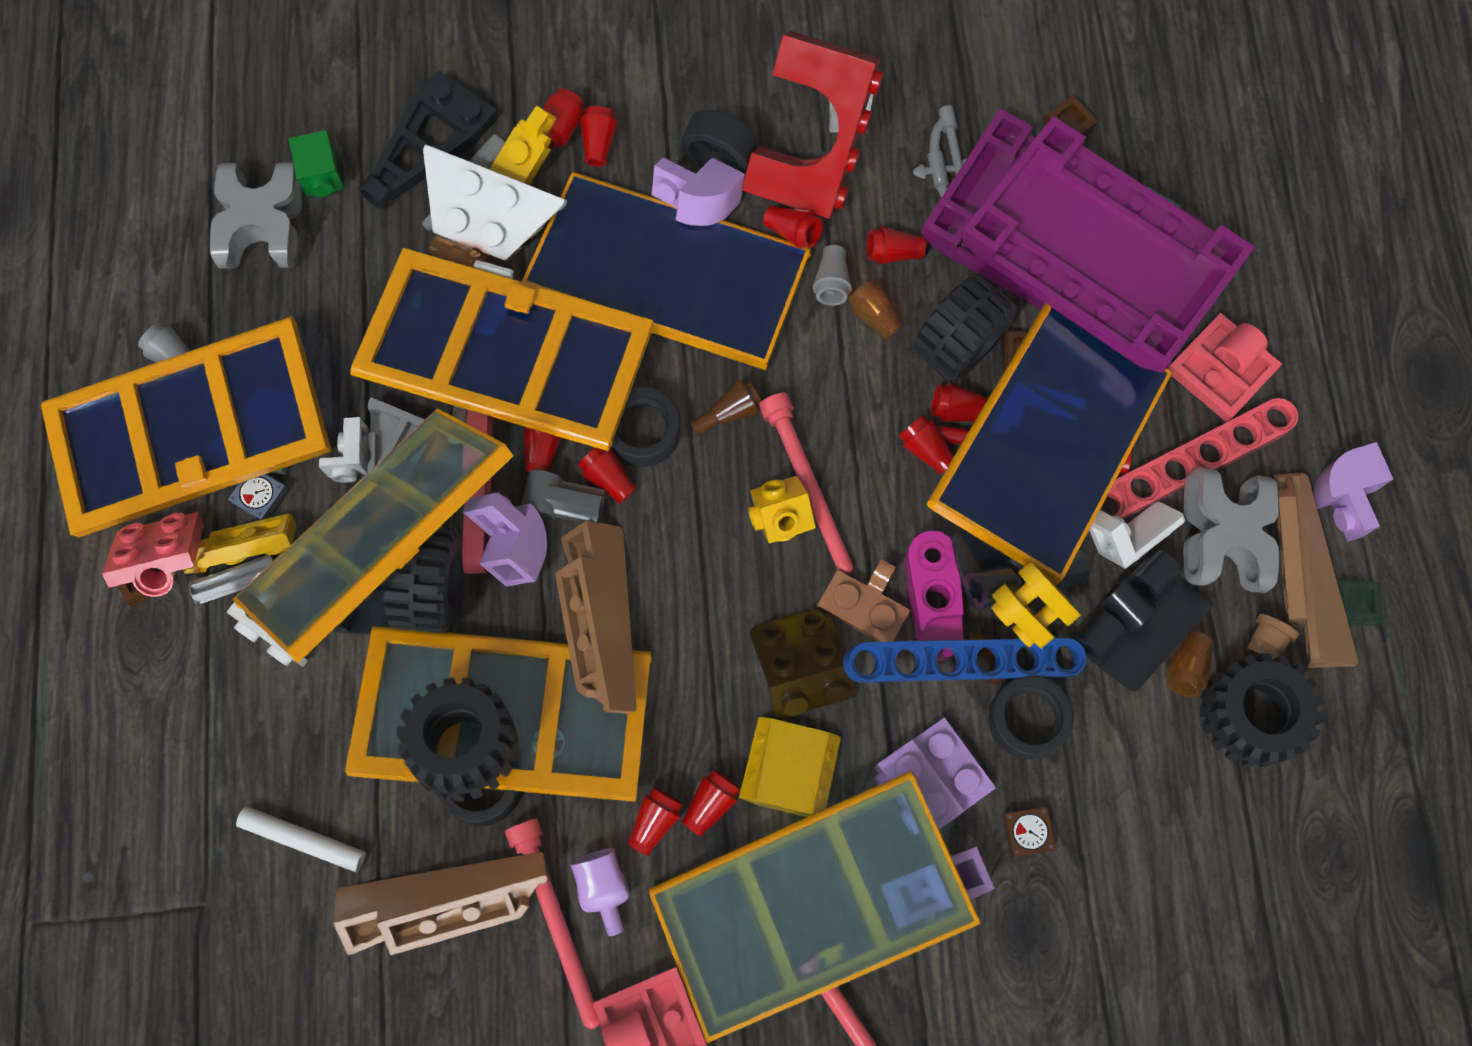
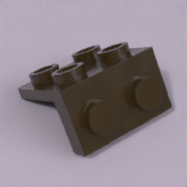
M816 608L756 625L750 629L751 640L766 679L771 708L776 720L797 716L803 712L831 704H838L844 700L856 697L855 682L848 677L843 667V659L847 651L830 612Z

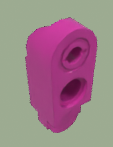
M938 531L921 533L913 539L904 560L906 585L916 639L918 641L964 640L961 579L956 566L952 539ZM933 548L937 550L938 562L931 563L926 559L925 552L928 549ZM930 592L941 594L945 599L946 606L940 609L933 608L927 603L926 594ZM942 649L939 651L936 661H945L954 655L948 649Z

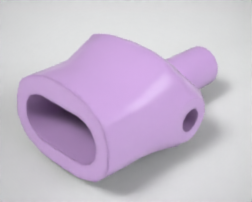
M614 848L602 849L574 859L570 866L576 880L578 899L582 910L585 912L600 911L608 936L622 933L624 927L617 906L627 901L630 892L625 876L619 867Z

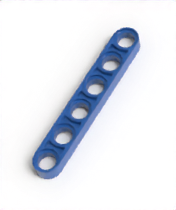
M1054 638L1042 649L1036 643L1028 647L1021 639L865 642L854 645L847 650L843 659V667L850 679L860 683L1016 679L1029 675L1045 678H1062L1077 675L1083 670L1086 664V653L1079 642L1070 638ZM1061 646L1068 648L1073 656V663L1067 670L1061 668L1056 661V652ZM1022 647L1028 648L1034 655V665L1029 671L1023 670L1017 663V653ZM982 648L989 649L995 656V666L990 672L982 670L977 663V654ZM902 649L908 650L915 657V668L910 674L901 672L896 665V656ZM942 649H948L955 656L956 664L950 673L942 671L937 665V655ZM861 650L869 652L875 661L874 669L869 675L861 674L855 667V656Z

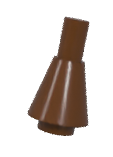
M739 379L711 407V410L689 423L696 435L699 436L719 423L725 424L759 414L756 406L762 400L751 382L743 385Z

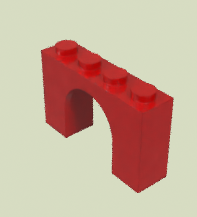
M794 31L783 34L772 75L814 88L824 94L832 103L838 117L839 129L837 140L830 152L815 159H799L759 146L751 153L742 191L797 209L813 211L816 215L828 219L831 218L836 208L842 210L849 192V187L844 186L847 171L854 172L861 151L855 148L858 134L865 135L872 115V111L866 109L870 94L877 96L882 83L884 71L878 70L881 59Z

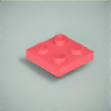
M1220 313L1168 367V370L1173 372L1171 376L1225 422H1228L1276 372L1282 363L1266 351L1268 346L1267 339L1258 328L1248 323L1236 326Z
M199 512L186 515L183 513H173L164 517L161 521L145 525L133 523L117 531L102 572L108 587L132 582L135 588L146 596L157 597L168 593L172 588L176 571L194 567L204 527ZM150 568H158L163 572L153 571Z
M677 967L593 1003L606 1046H707Z

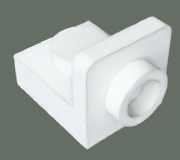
M360 417L344 418L343 432H339L337 438L338 452L341 457L319 459V468L335 482L350 483L356 481L357 477H364L367 474V465L370 461V451L368 449V433H370V430Z

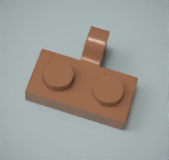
M882 559L867 586L837 570L817 605V608L830 612L832 617L877 642H893L910 612L908 608L882 595L896 568Z

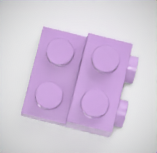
M945 717L875 766V770L879 774L874 777L877 785L912 770L918 778V784L939 829L996 788ZM904 795L899 796L896 799L904 809L900 816L908 829L914 835H917L920 831Z

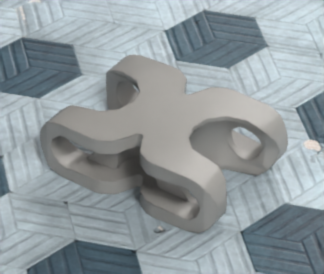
M220 163L216 171L214 194L223 205L225 211L216 214L212 219L210 231V253L219 269L238 267L244 249L251 243L264 241L268 242L269 253L278 264V268H294L298 260L300 236L294 226H292L290 219L300 213L303 202V189L296 178L294 163H277L271 180L263 187L255 189L247 188L246 178L237 168L236 163Z
M1196 467L1187 476L1184 487V515L1189 523L1200 529V533L1188 537L1184 543V573L1189 583L1205 586L1217 580L1222 572L1224 556H1227L1237 565L1240 584L1245 590L1267 593L1276 585L1279 574V546L1273 537L1262 530V527L1274 523L1278 517V489L1273 478L1256 475L1245 481L1240 487L1239 498L1236 504L1224 493L1221 474L1217 470Z

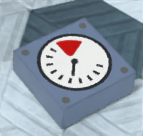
M265 474L239 483L228 498V501L257 519L263 520L270 518L289 489Z

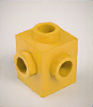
M797 476L784 480H771L759 488L750 490L754 506L748 507V513L755 531L762 530L769 544L776 541H788L797 534L816 528L808 493Z

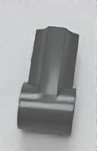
M531 470L528 474L520 506L531 503L543 521H553L556 517L583 523L586 520L599 523L604 510L606 492L603 489L566 482L562 477L551 472Z

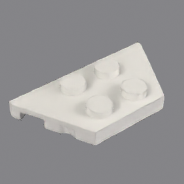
M424 146L423 153L433 232L504 261H509L522 249V245L529 238H533L543 228V225L567 204L568 200L431 146Z

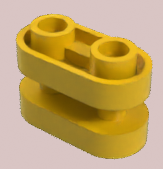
M1030 561L1018 572L1026 583L1016 592H1013L1006 584H1003L992 594L996 603L991 606V609L1007 627L1013 622L1016 624L1012 629L1026 646L1031 647L1036 643L1042 649L1055 638L1047 628L1059 617L1069 626L1081 614L1036 564ZM1039 596L1046 605L1035 614L1027 605Z

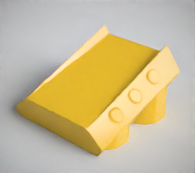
M759 717L739 798L759 806L803 817H809L826 809L841 737L829 732L785 721Z

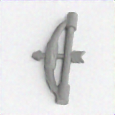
M944 106L939 109L940 119L931 131L929 153L927 155L930 167L924 168V165L920 164L913 170V174L922 179H925L926 175L931 174L934 188L938 190L941 197L949 186L947 173L955 172V175H957L966 159L962 161L956 135L958 127L952 106ZM942 130L947 134L953 165L945 166L943 153L939 150Z

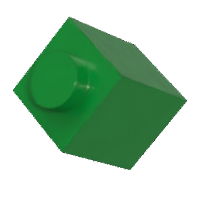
M327 130L288 138L296 178L307 198L313 196L324 197L332 194L334 191L345 189L337 151Z

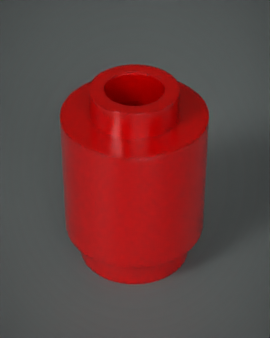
M560 88L556 93L551 94L543 109L557 118L547 134L551 138L548 146L550 148L566 146L580 122V117L583 116L584 102L577 94L568 89Z

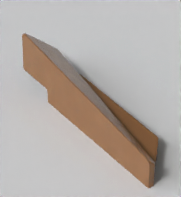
M1305 473L1275 474L1273 479L1278 489L1279 511L1277 528L1285 622L1291 627H1304L1307 668L1356 666L1358 664V657L1309 477Z
M586 520L561 537L569 564L555 573L576 690L583 696L595 698L602 703V710L605 712L629 714L636 711L637 707L624 534L619 526Z
M542 852L341 887L335 893L333 924L347 955L357 953L382 941H385L390 955H394L519 919L529 907V897L538 884H545L548 880L545 857Z

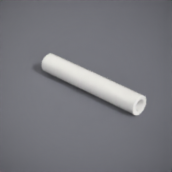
M248 806L241 810L237 818L236 826L356 873L361 869L366 857L365 851Z

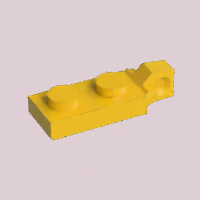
M536 106L526 121L521 119L517 127H514L489 170L530 185L551 150L548 148L551 138L547 134L557 118L545 109Z
M288 513L211 532L209 538L200 540L194 567L183 569L184 574L206 572L209 566L222 563L234 565L244 561L247 557L259 554L275 555L283 552L292 544L297 526L293 516Z

